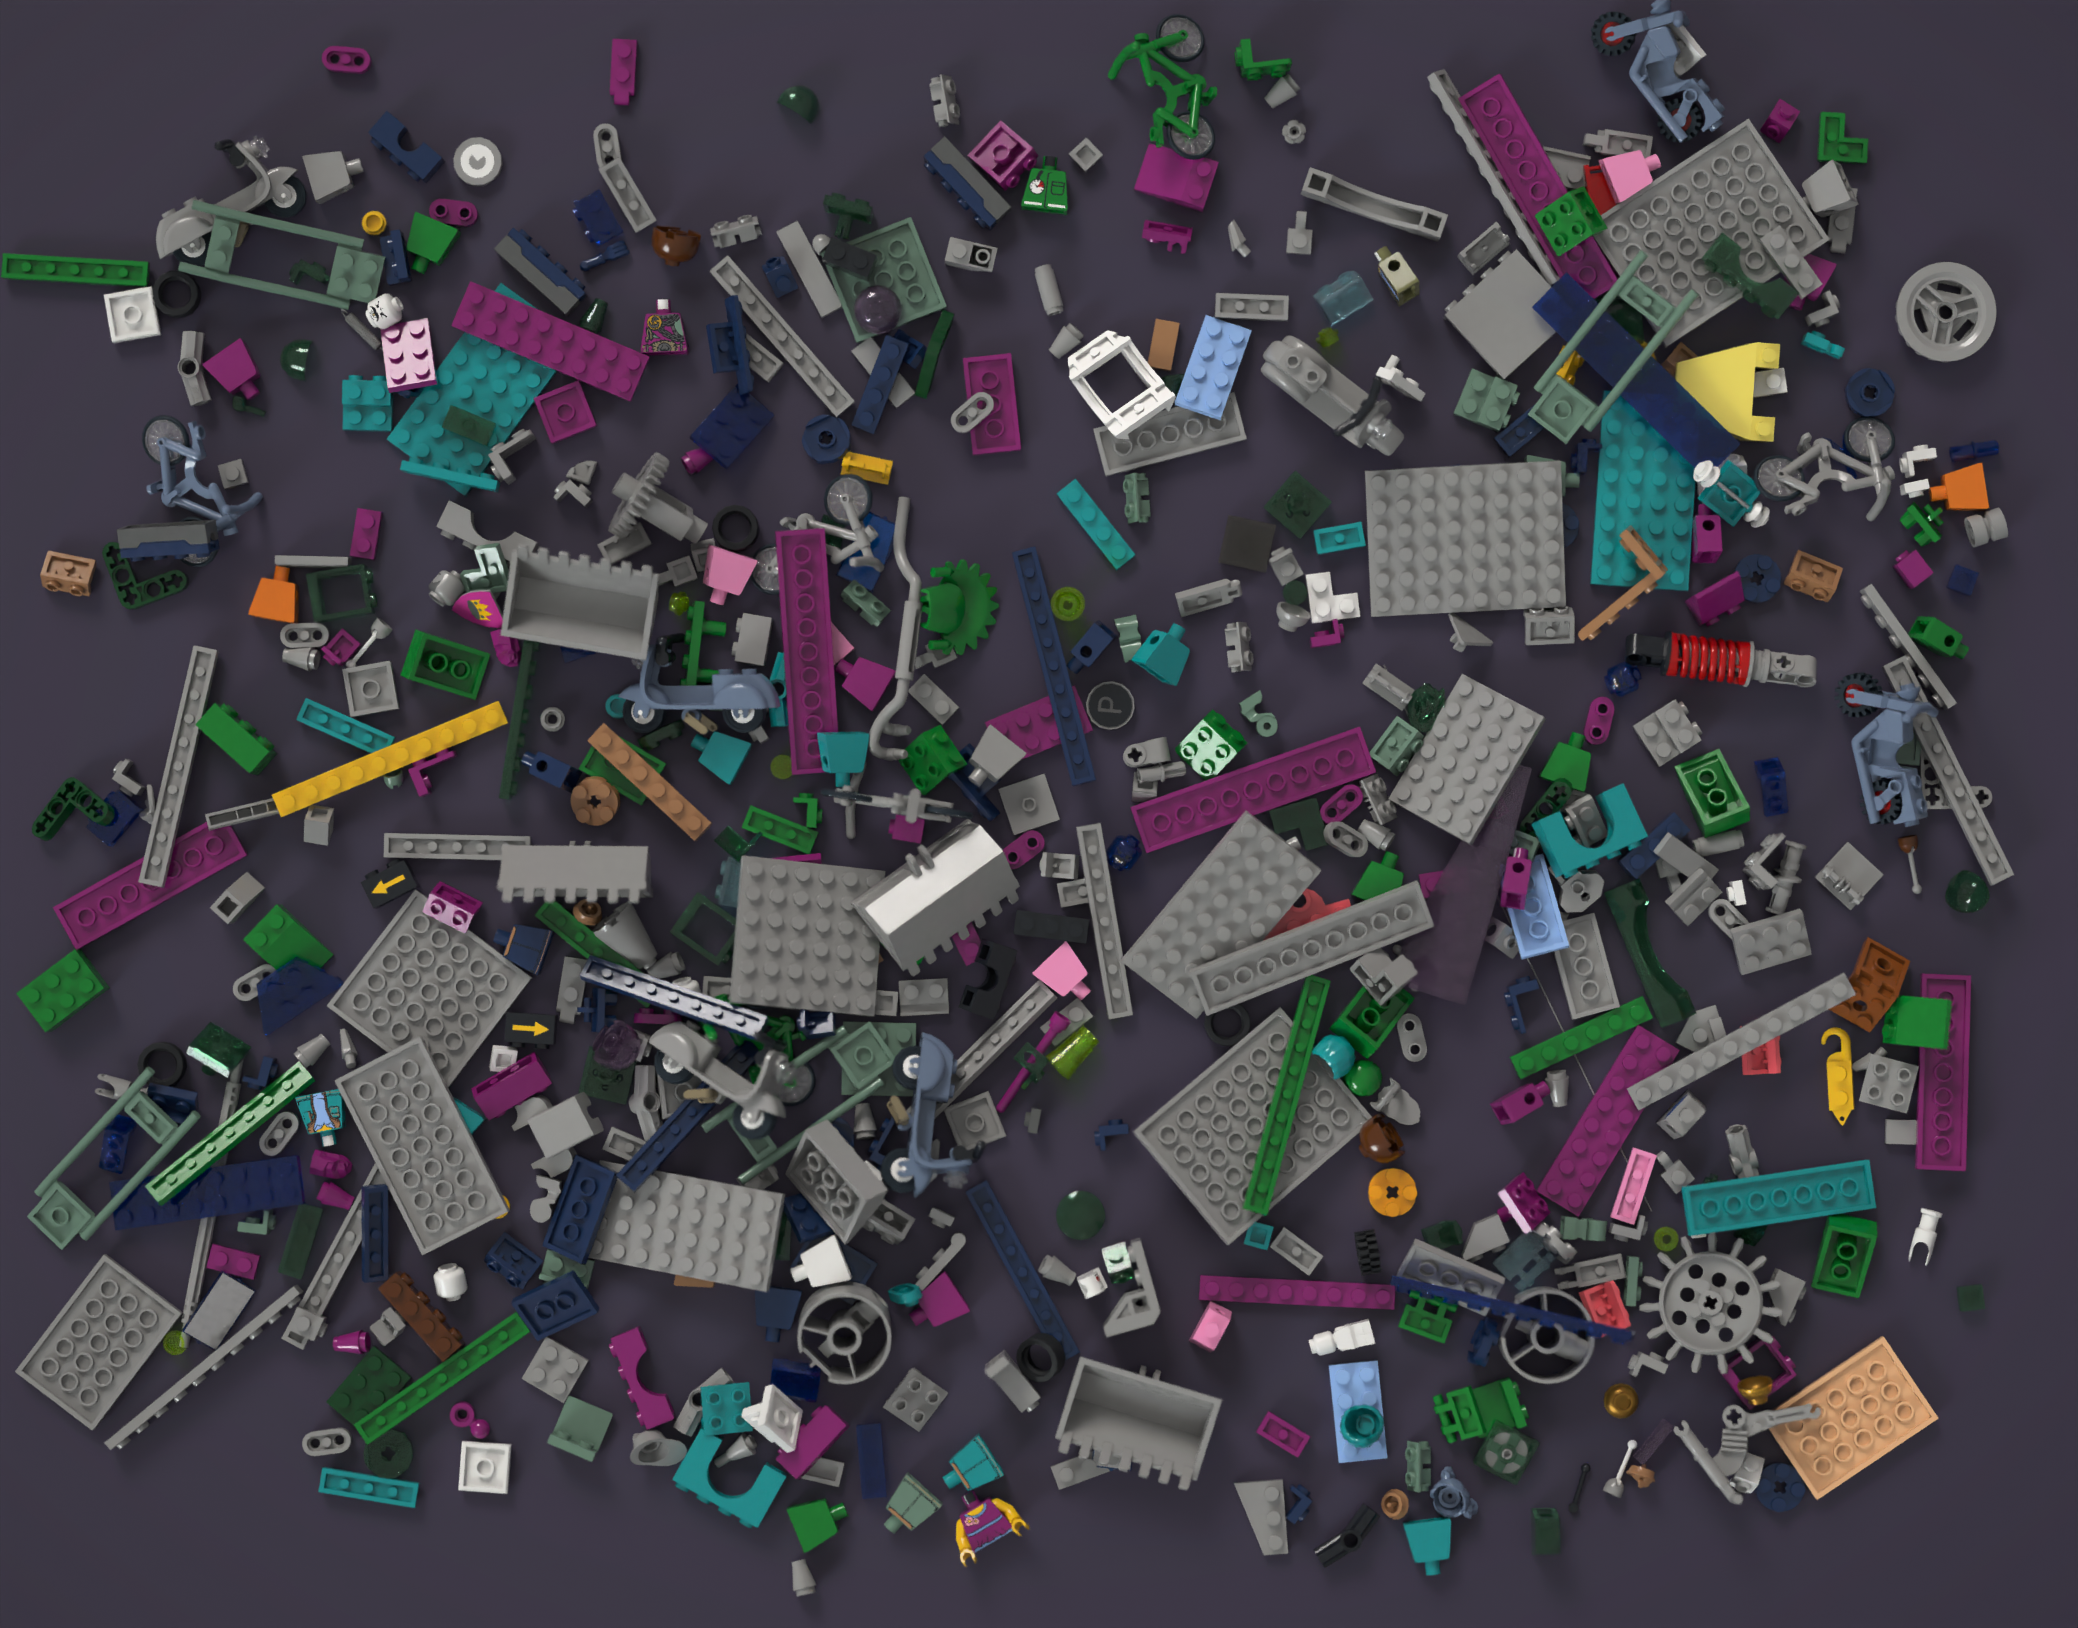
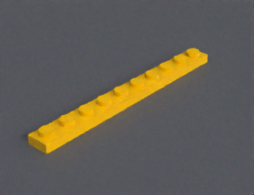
M498 700L272 794L280 816L283 817L498 728L508 722Z

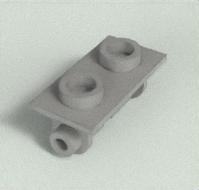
M941 74L939 75L940 77L932 78V83L929 84L932 101L941 100V104L933 106L936 123L939 124V127L948 126V123L959 125L960 109L955 101L956 85L952 77Z
M745 215L739 217L736 222L728 223V221L716 223L714 228H710L711 236L717 235V237L713 238L714 246H720L721 249L737 244L735 235L738 234L741 243L758 239L757 236L762 235L760 226L755 227V225L759 224L757 216Z
M1247 622L1227 624V629H1225L1226 646L1235 645V650L1227 651L1228 668H1231V672L1252 671L1253 654L1249 648L1251 631L1247 626Z
M1378 664L1374 665L1362 683L1401 711L1416 692Z

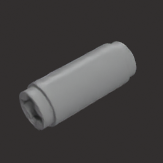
M1051 264L1035 268V278L1047 316L1062 313L1063 302Z
M1732 830L1707 838H1697V840H1692L1693 850L1704 857L1740 849V847H1744V839L1741 830Z

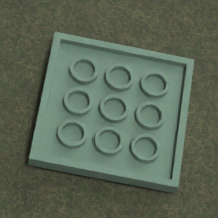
M911 217L846 242L877 255L878 260L869 282L826 265L857 344L947 308Z

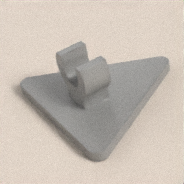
M1455 613L1448 614L1455 631L1450 639V642L1455 643L1453 649L1462 652L1467 645L1492 646L1493 642L1462 618Z

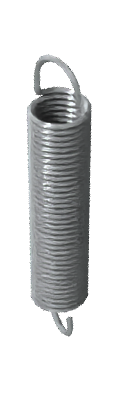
M352 312L348 314L345 321L374 350L380 348L383 351L380 347L382 342Z

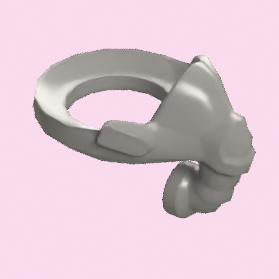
M147 784V800H145L147 808L139 816L152 825L155 813L153 786Z

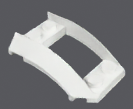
M1107 330L1068 357L1070 380L1090 408L1117 439H1129L1128 434L1163 409L1166 408L1169 412L1174 403L1175 394L1165 386V383L1143 358L1129 336H1118L1116 332ZM1121 352L1148 389L1114 413H1111L1084 377Z

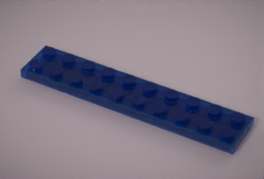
M1566 272L1532 308L1568 343L1598 303ZM1606 311L1575 349L1613 388L1644 350ZM1652 356L1621 394L1694 468L1699 463L1707 460L1713 463V467H1718L1740 445Z

